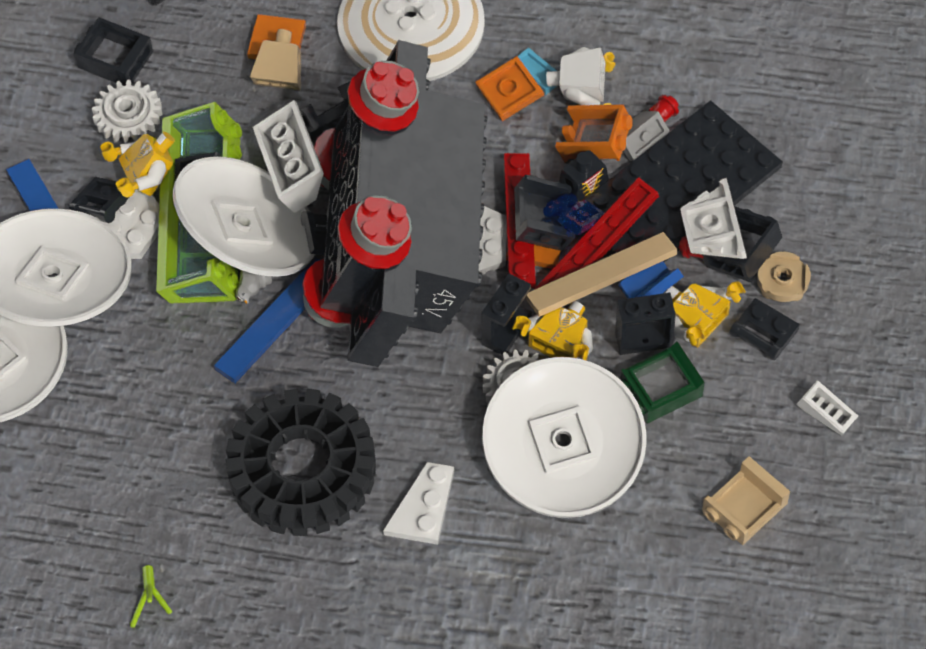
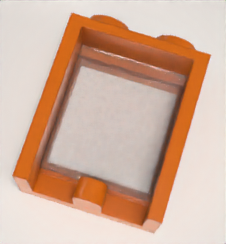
M624 104L568 106L567 111L574 122L573 126L564 125L562 127V134L567 142H556L555 144L564 163L569 159H576L579 153L587 150L592 151L599 159H616L620 161L622 151L626 148L628 132L632 128V117L628 114Z

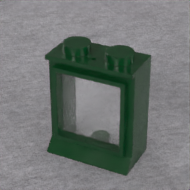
M678 341L670 348L625 370L621 369L620 380L627 386L638 402L647 424L703 397L705 382Z

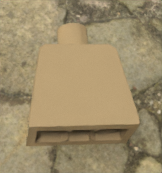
M278 29L276 41L264 40L262 42L250 76L255 85L301 90V51L297 44L290 43L291 31Z

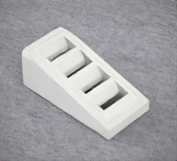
M818 380L796 404L803 411L841 436L858 417L853 410ZM814 396L819 398L816 403L812 400ZM823 402L828 404L824 410L820 407ZM834 408L837 412L831 417L828 413ZM843 414L846 418L840 424L837 420Z

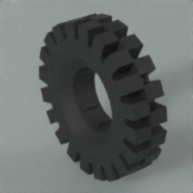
M308 388L305 397H299L297 389L284 390L285 399L278 400L275 393L263 398L264 407L262 409L254 404L245 412L246 421H237L232 429L234 439H228L226 447L228 458L225 459L227 474L233 496H236L238 505L245 514L250 512L252 520L263 527L266 523H270L272 532L283 535L287 528H292L293 536H307L308 528L315 527L316 533L320 534L330 531L329 523L335 521L338 526L350 519L349 511L352 509L358 512L365 503L364 494L370 495L374 485L373 475H376L373 437H370V428L365 419L359 420L358 410L350 403L343 407L340 397L329 393L326 399H322L320 390ZM305 438L322 444V448L328 450L330 458L326 459L325 469L320 474L315 475L314 478L304 481L289 480L282 477L280 471H275L272 466V461L276 460L275 453L281 446L291 440Z

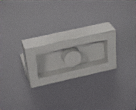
M642 111L632 119V128L628 132L626 148L624 150L629 161H634L670 132L659 111Z

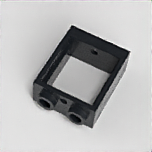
M98 17L94 25L88 28L85 38L76 45L74 50V56L79 69L115 83L120 81L122 86L126 85L127 80H130L132 85L153 53L152 42L149 36ZM104 39L131 48L120 67L92 57Z
M734 206L739 229L760 235V239L751 249L747 258L744 259L703 254L702 256L707 268L750 282L780 242L782 234L778 221L773 217L763 216L749 209Z
M670 292L617 300L615 334L620 355L665 349L673 345L676 314Z

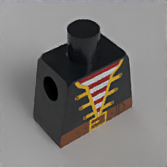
M587 150L579 153L576 159L561 170L559 182L570 185L572 190L566 197V205L573 209L609 180L606 165L592 151Z

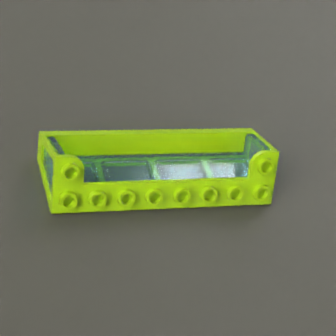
M212 102L162 118V132L169 133L175 139V142L168 149L173 165L160 183L156 292L169 303L237 300L235 293L239 285L238 268L212 255L190 235L179 219L173 202L175 159L216 152L222 157L238 160L242 157L240 148L242 129L240 125L216 102Z

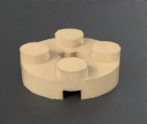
M776 252L771 254L770 258L766 259L758 270L757 283L763 297L779 302L799 301L809 287L811 273L808 265H804L796 254ZM781 273H786V276L790 279L782 281L778 277L781 276Z

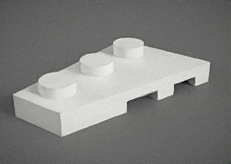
M427 462L383 530L384 535L438 545L453 480L454 467Z

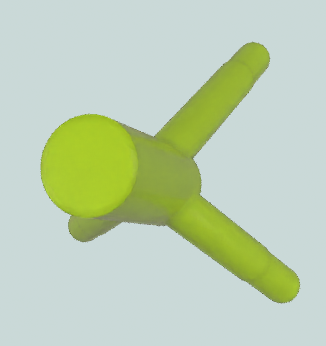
M150 565L142 568L144 591L130 623L132 628L136 626L146 599L148 603L152 602V594L167 614L172 613L171 608L155 588L154 571Z

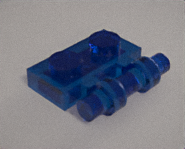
M563 194L557 200L548 202L543 209V213L547 217L558 215L557 221L568 232L580 235L592 228L605 214L587 200L578 201L574 194Z

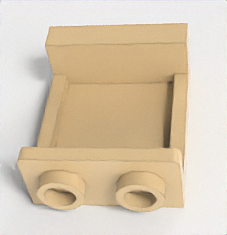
M749 456L742 462L741 470L712 497L707 495L704 498L702 510L709 521L719 524L731 540H737L743 546L788 504L790 491Z

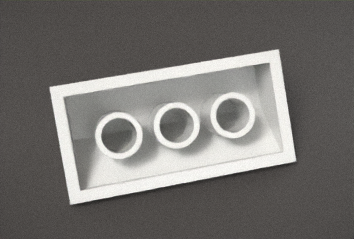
M293 100L255 125L253 130L278 199L296 213L316 200L324 173L297 102Z

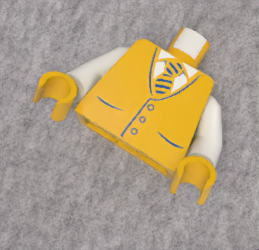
M163 131L157 139L148 134H143L137 141L120 144V147L117 148L111 142H104L100 145L102 155L108 162L114 161L118 155H121L119 161L127 178L119 179L116 182V186L124 197H131L136 189L150 197L155 192L173 165L168 149L175 142V139L169 133Z
M735 281L728 287L719 288L699 286L694 283L683 293L674 286H671L665 293H671L676 314L674 337L690 342L692 346L698 348L729 315L731 302L729 300L732 299L735 303L741 300L739 294L746 292L741 282Z
M577 301L571 302L568 309L560 307L540 317L537 314L530 318L517 316L512 326L513 330H522V336H526L527 332H529V347L552 358L579 357L587 361L588 355L593 350L592 333L587 328L588 320L582 317L585 307Z

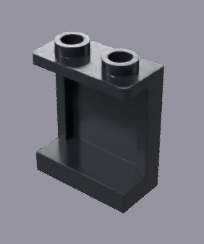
M350 81L337 87L343 101L327 111L317 115L312 104L299 108L308 133L343 115L349 105L347 91Z
M525 175L514 188L516 240L564 251L575 238L574 229L567 228L566 197L572 191L571 186L533 175Z
M508 273L481 313L483 346L502 356L504 352H509L522 331L520 329H512L516 317H532L531 311L520 306L531 289L530 283Z

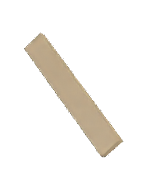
M662 232L528 292L526 300L538 317L677 255V248L665 233Z

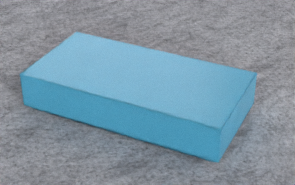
M527 48L518 55L545 95L557 87H548L546 80L547 72L557 71L530 48Z

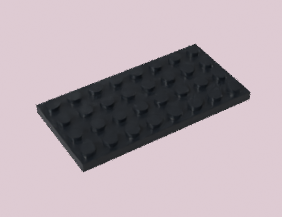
M710 100L566 213V220L568 225L583 237L639 177L655 189L659 197L603 257L607 258L662 232L670 239L678 252L680 241L683 236H686L680 208L696 200L705 191L711 193L720 186L719 181L727 178L733 205L735 206L781 169L783 161Z

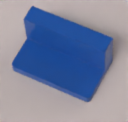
M662 261L622 279L618 285L627 299L662 294L684 276L678 268L669 270Z

